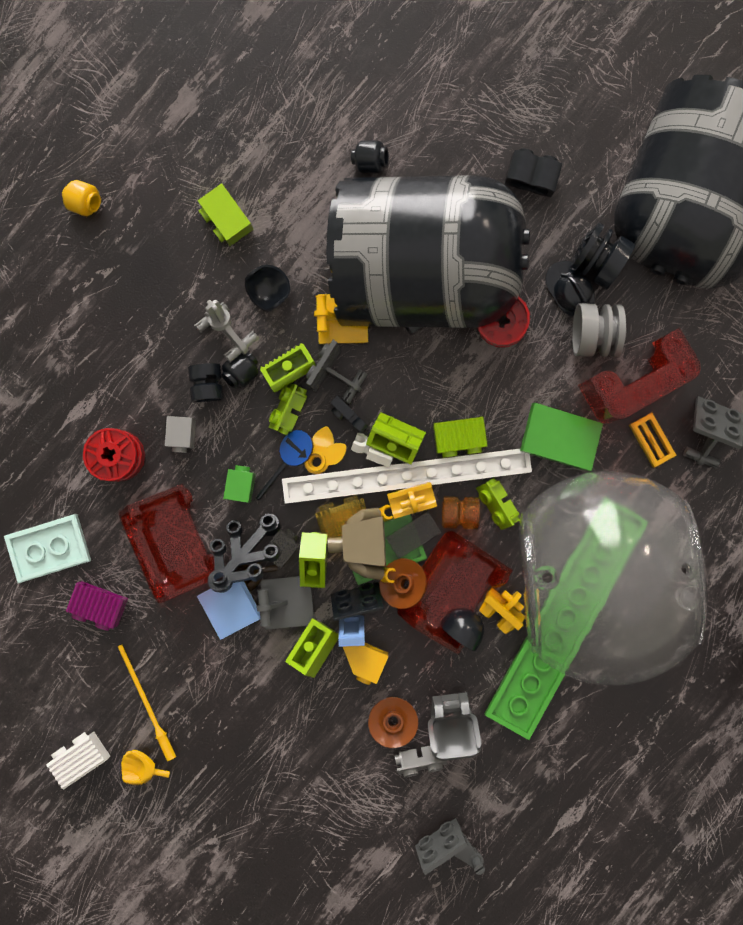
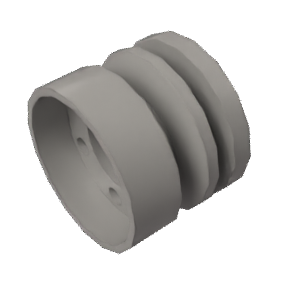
M578 303L574 312L572 327L574 355L592 357L598 346L601 357H606L608 354L611 357H620L626 338L624 307L615 304L611 308L609 304H605L599 315L596 304Z

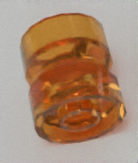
M443 496L442 528L457 529L459 525H462L463 529H478L480 518L479 498L465 497L463 501H460L458 497Z

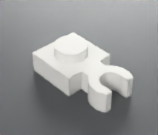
M357 433L351 450L356 453H366V459L390 467L393 457L366 445L368 437L362 433Z

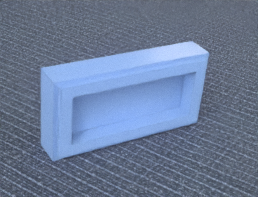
M363 615L339 620V647L365 646Z

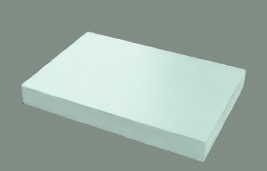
M78 514L4 536L18 583L91 561Z

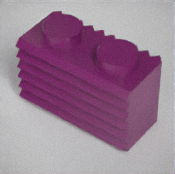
M80 581L75 585L66 612L71 613V617L75 620L86 622L87 619L95 622V627L108 631L110 628L113 629L119 625L128 598Z

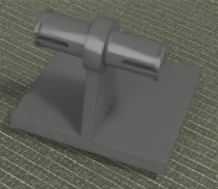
M332 340L330 345L326 343L319 354L321 359L317 366L313 365L306 375L308 379L306 384L313 391L317 392L329 373L349 386L341 399L350 404L355 394L361 391L362 388L360 386L368 374L359 369L353 381H350L331 369L342 351L339 344Z
M698 396L695 402L693 431L707 436L708 439L700 452L687 446L683 456L695 460L696 464H705L717 469L720 459L708 454L718 441L737 449L742 448L743 414L735 409L724 407L712 400Z
M300 576L261 580V590H257L259 599L257 611L260 612L261 627H265V630L308 626L311 619H314L311 587H300Z
M456 818L451 822H445L439 830L430 836L423 837L415 845L419 862L425 875L453 856L474 868L475 873L478 875L483 874L485 871L482 855L468 841Z

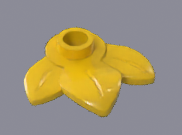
M325 426L313 436V453L304 465L310 473L321 474L327 470L329 465L338 464L343 459L347 446L342 443L334 444L333 434L329 427ZM315 458L321 459V464L318 467L313 465Z

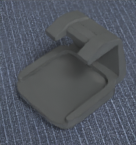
M467 692L432 696L430 706L431 719L428 721L432 755L436 759L447 761L472 758L479 754L482 746L477 717L471 713Z

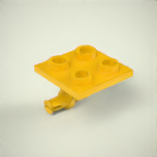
M318 294L316 296L314 317H317L319 344H330L332 340H335L338 344L368 343V326H341L334 313V308L337 307L334 298H330V294Z

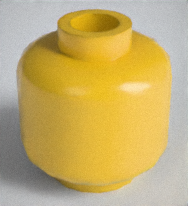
M74 180L63 189V203L68 211L83 216H90L99 209L101 197L95 186Z

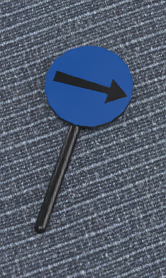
M295 430L284 437L280 445V455L284 462L257 495V500L263 497L287 465L300 466L309 460L313 453L314 445L308 433L302 430Z

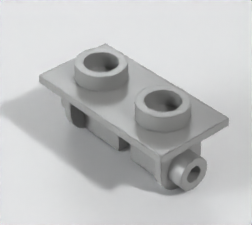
M430 746L421 747L423 757L420 758L417 756L416 749L400 751L399 755H394L396 765L402 766V768H397V772L399 775L403 774L404 777L416 776L419 774V770L428 769V772L440 771L443 769V765H447V761L436 759L432 755Z

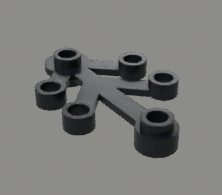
M273 514L262 516L259 522L260 527L243 547H241L243 528L240 522L236 520L230 521L226 525V530L230 535L232 559L226 566L224 553L227 547L224 541L215 539L210 543V549L214 554L215 570L208 577V585L213 591L224 593L232 587L233 583L247 580L258 581L263 577L264 572L257 562H274L278 560L280 552L277 546L273 544L267 545L263 551L251 553L265 536H274L280 531L281 524L277 516ZM233 527H238L237 530L231 531ZM222 545L220 549L215 550L216 546ZM270 551H275L273 555H268ZM251 564L247 570L235 572L239 566ZM254 570H259L257 574L252 575Z

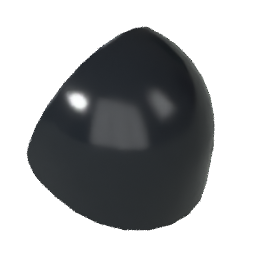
M261 265L246 276L245 289L251 301L259 309L269 312L277 308L288 298L290 283L286 274L278 267Z
M458 608L448 613L441 622L443 630L468 649L477 651L484 637V624L477 613L470 609Z

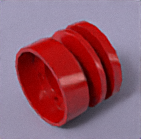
M520 297L505 314L506 320L510 321V323L505 324L504 328L499 327V322L496 321L477 327L480 336L488 344L497 348L510 347L517 344L525 336L530 324V312L526 303Z
M105 428L97 430L88 438L83 449V460L87 470L96 478L105 481L122 482L132 479L140 472L145 461V451L143 444L137 436L128 431ZM109 450H113L116 452V454L113 455V459H108L107 457L108 455H110Z

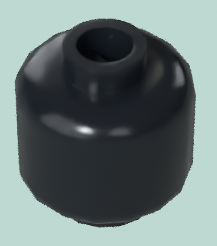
M362 140L352 150L351 162L353 165H356L358 172L362 174H379L383 171L384 167L388 166V148L384 147L383 143L378 140Z
M249 352L244 355L241 353L231 363L227 360L222 365L223 373L221 376L232 388H245L258 376L259 372L256 366L258 361Z

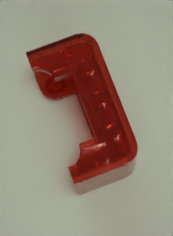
M680 328L652 342L655 351L648 361L653 371L624 387L620 378L612 371L601 372L578 385L599 421L610 423L627 418L692 381L699 375L701 371L700 362Z

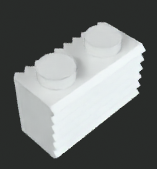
M85 732L72 740L74 744L72 747L66 750L63 746L51 755L53 759L47 764V767L58 781V784L61 785V789L64 790L110 757L95 732L88 736Z

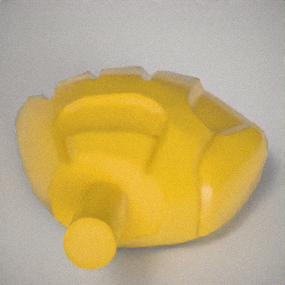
M128 751L122 758V780L126 784L142 785L151 780L153 775L169 778L170 771L155 769L153 760L141 751Z

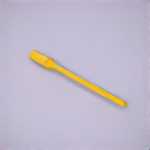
M120 645L118 649L155 727V739L158 740L166 760L170 761L176 755L166 735L167 732H164L159 726L124 647Z

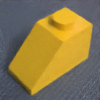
M365 643V646H343L352 672L357 676L356 679L367 685H370L371 682L377 684L389 657L388 652L368 643Z

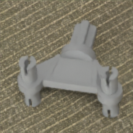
M208 300L206 302L207 307L205 308L207 312L204 313L205 317L194 324V326L200 333L208 326H211L216 331H222L235 344L233 348L224 354V357L231 363L241 353L243 355L249 351L248 347L259 340V337L254 331H251L241 341L230 326L232 319L227 305L224 302L220 304L218 300Z

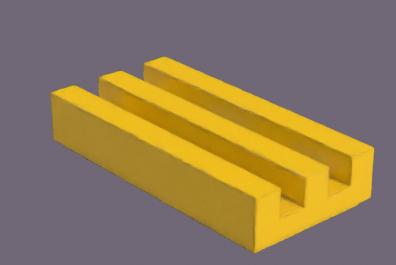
M649 413L629 424L653 468L677 456L653 413ZM649 420L668 455L664 456L645 423ZM639 425L641 426L642 430L644 431V433H645L647 439L649 440V442H650L651 446L653 447L655 453L657 454L659 460H657V459L655 458V456H654L653 452L651 451V449H650L648 443L646 442L644 436L642 435L640 429L638 428Z

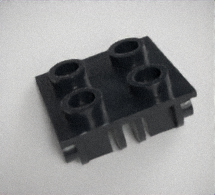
M366 583L358 588L350 590L341 589L331 594L334 621L384 609L379 583Z

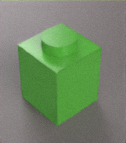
M236 465L235 470L228 469L223 499L251 503L256 473H250V467Z

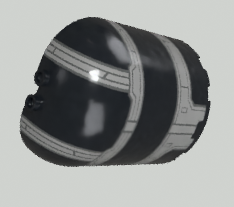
M694 75L692 80L684 81L681 77L673 80L666 86L615 209L614 228L617 239L623 236L636 244L630 257L639 264L650 268V271L656 275L664 276L665 272L674 275L673 281L680 285L689 284L708 289L718 288L734 282L743 275V80L726 77L725 81L713 80L711 75Z
M480 175L344 178V181H339L335 188L337 199H332L329 210L326 258L333 277L328 279L330 298H334L337 305L334 308V313L341 326L474 328L497 321L513 307L521 292L524 270H528L529 255L524 254V245H530V229H526L525 214L518 198L506 185L493 178Z

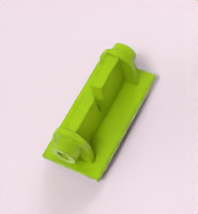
M292 383L284 386L279 395V400L281 401L277 409L272 411L269 418V428L284 435H288L289 431L292 432L298 418L297 415L290 413L292 408L301 412L307 398V390L301 387L297 388L298 385Z
M495 477L476 488L481 502L487 506L492 514V520L501 530L513 526L514 523L520 520L518 517L519 512L511 499L505 503L502 502L501 499L506 497L507 493L500 481H496Z

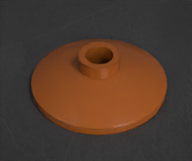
M406 558L397 559L389 563L386 567L394 568L396 572L389 571L388 579L395 580V582L384 583L380 580V592L383 599L390 606L398 609H407L415 606L423 598L427 587L426 574L423 568L417 562ZM408 580L409 587L405 589L404 583Z
M389 697L382 699L375 704L369 714V731L375 741L382 746L388 748L402 747L408 744L417 732V713L413 706L402 698ZM392 716L398 719V722L394 725L388 722Z

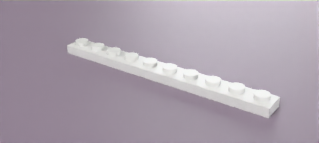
M520 449L419 461L413 462L412 465L403 463L390 465V467L379 466L282 479L285 503L404 489L427 482L435 485L530 473L532 468L530 454L521 452Z

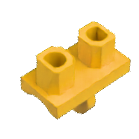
M431 482L387 494L394 519L437 507Z
M493 587L487 591L479 611L487 618H490L497 611L502 616L497 622V626L504 634L509 633L514 628L519 630L523 626L522 622L525 619V616L520 612L524 606L519 602L522 594L518 591L513 595L506 590L500 594Z

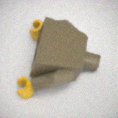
M390 505L360 510L347 520L346 525L342 526V537L328 538V552H343V561L348 564L350 570L364 578L381 580L384 583H394L395 580L388 579V572H396L394 568L386 567L384 522L392 519L393 516H386L384 510L391 508Z

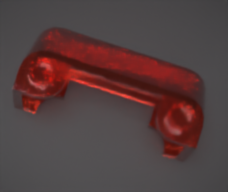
M183 483L127 505L119 512L123 529L149 588L158 603L170 600L207 583L210 573L215 570L214 556L207 554L188 509L193 499L190 491L184 488Z
M449 531L443 535L422 567L427 579V587L423 598L411 608H397V613L414 629L459 655L465 646L443 630L441 627L442 620L448 613L458 608H466L473 611L488 587L491 585L494 588H499L505 585L513 570L459 534Z

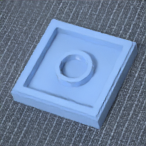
M244 581L233 583L232 587L224 593L215 592L210 588L197 596L220 640L260 619V612L257 611V605Z

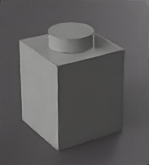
M167 416L165 446L172 447V452L187 453V448L194 449L196 419Z

